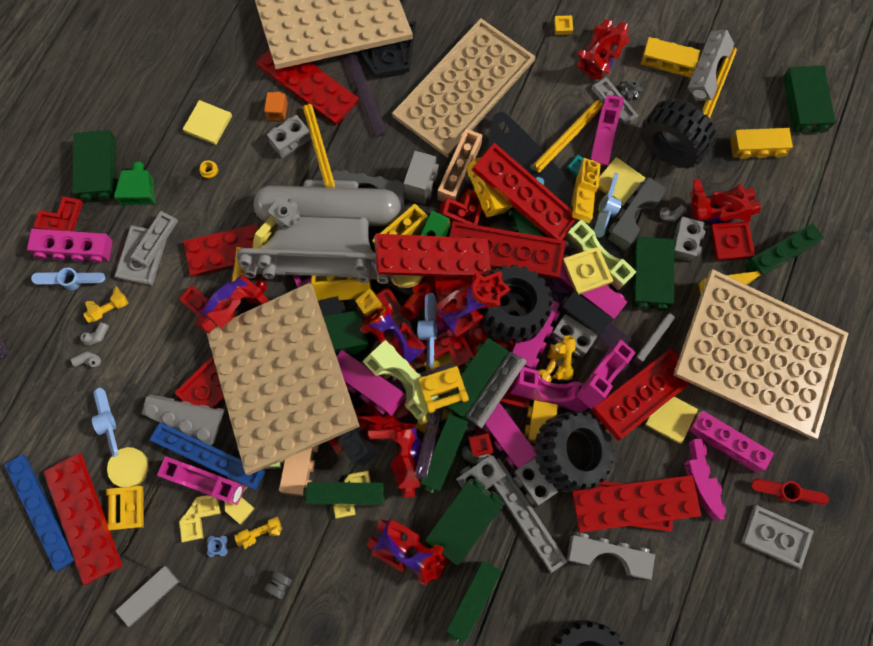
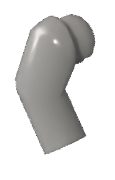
M464 446L462 448L463 458L471 464L477 465L476 460L482 456L474 457L471 446Z

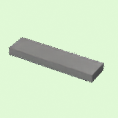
M509 352L465 418L482 428L527 361Z

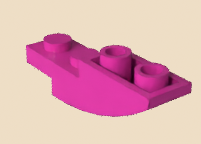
M606 95L605 103L602 107L591 160L603 166L609 165L624 97Z
M694 439L688 442L691 460L684 462L687 476L693 475L698 501L706 513L714 521L725 519L726 509L725 505L721 502V484L718 483L717 478L709 479L710 467L708 463L706 464L705 459L707 454L706 446L703 444L702 439Z

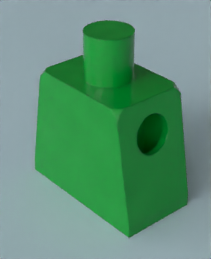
M133 162L132 170H123L121 172L114 198L120 205H155L153 178L147 170H144L143 163Z
M431 211L421 236L447 237L451 229L450 219Z

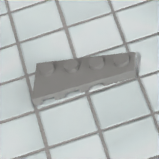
M149 395L146 397L142 414L212 446L215 443L225 409H213L206 405L198 406L191 404V402H178L171 398Z

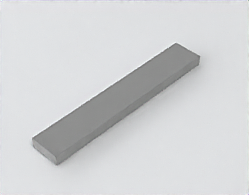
M499 458L496 459L507 476L492 486L502 498V501L549 573L554 572L568 561ZM487 465L484 471L487 475H492L493 468Z

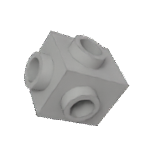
M278 196L267 211L275 217L273 220L281 227L286 225L289 228L297 224L301 213L297 209L299 205L291 199L286 201Z

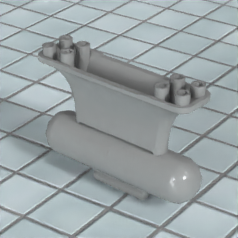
M308 179L304 182V186L269 185L261 188L254 197V211L262 221L266 222L271 216L267 211L278 196L286 201L291 199L299 205L297 209L301 212L299 215L300 219L296 225H292L290 228L286 225L284 227L277 225L274 234L265 245L256 249L241 248L238 250L236 256L239 265L244 271V276L255 278L256 274H263V277L266 279H273L274 275L285 274L358 278V281L361 283H368L369 279H377L378 283L387 284L393 275H377L376 255L369 243L368 226L386 227L399 218L401 202L398 196L393 191L387 189L358 188L356 181L334 180L335 187H325L323 180Z

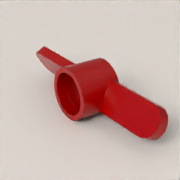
M756 478L751 483L755 491L777 495L778 499L784 503L802 500L826 505L829 502V497L826 494L803 489L794 481L778 483ZM786 485L793 489L794 496L792 499L786 497L784 493Z

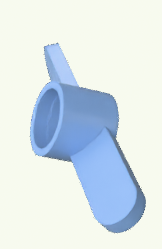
M618 173L614 174L608 195H605L599 204V215L594 229L595 235L598 238L605 234L609 218L615 217L621 208V201L613 197L619 176Z
M63 268L59 272H37L32 275L31 279L35 284H61L67 290H76L80 287L81 283L103 282L105 275L103 273H77L72 268ZM74 274L73 281L65 284V279L69 275Z
M428 293L425 296V320L418 321L417 326L418 338L420 340H427V367H433L434 340L437 339L436 297L433 293Z
M97 388L94 391V397L99 414L92 417V424L98 435L106 433L112 457L118 456V449L113 430L116 429V423L110 411L106 392L102 388Z

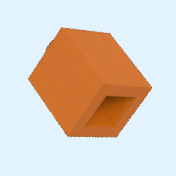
M267 92L264 110L267 120L285 122L288 102L284 93Z

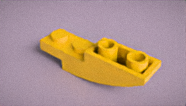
M583 158L574 186L570 207L573 210L572 217L578 220L582 219L586 223H590L593 218L594 197L599 186L600 164L594 160Z

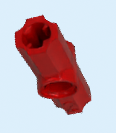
M426 276L421 283L412 288L413 294L401 307V314L406 319L413 320V318H416L421 310L425 308L426 294H434L436 292L434 276Z

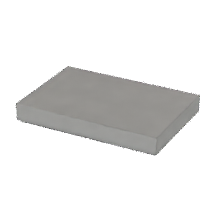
M130 225L114 277L118 280L153 286L166 241L150 266L146 267L130 257L148 229Z
M754 505L741 543L797 569H802L814 531Z

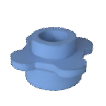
M210 536L207 539V555L209 557L214 555L225 556L228 553L226 549L228 538L226 536H221L220 538Z

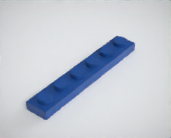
M159 423L150 438V441L253 490L257 489L265 474L264 470H260L247 475L245 474L242 460L163 423Z
M22 454L4 464L54 570L60 571L75 562L68 540L27 456Z

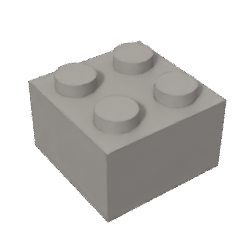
M418 151L414 152L404 181V196L406 200L426 205L427 199H431L433 193L432 186L438 178L439 164H436V156Z

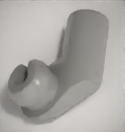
M680 205L675 211H670V209L665 207L660 210V218L664 221L676 222L687 212V209L683 205Z
M100 322L96 332L90 334L83 333L81 341L85 345L101 342L109 326Z
M88 351L71 358L74 367L83 363L90 367H97L101 363L98 355Z

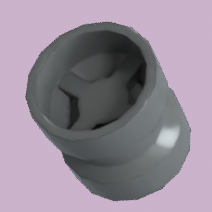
M274 570L272 580L266 584L264 590L282 599L285 595L286 587L290 586L293 580L283 573Z

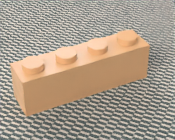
M465 129L439 186L437 200L443 202L448 197L457 201L468 176L466 167L476 158L481 147L482 134Z
M319 445L285 459L279 492L303 496V489L307 487V482H312L309 480L310 472H314L315 460H313L314 452L318 451Z

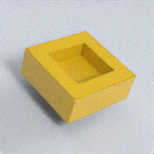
M555 16V35L573 34L572 16Z
M371 289L355 300L367 317L382 305Z

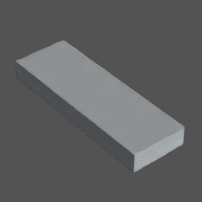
M607 77L592 85L591 89L603 104L605 103L606 95L623 97ZM625 99L619 123L623 128L638 118V114Z
M160 211L130 258L149 267L178 220Z
M668 314L662 320L633 360L636 365L639 366L672 323L675 318L672 314Z
M164 566L116 610L117 614L128 627H131L180 581L167 566Z

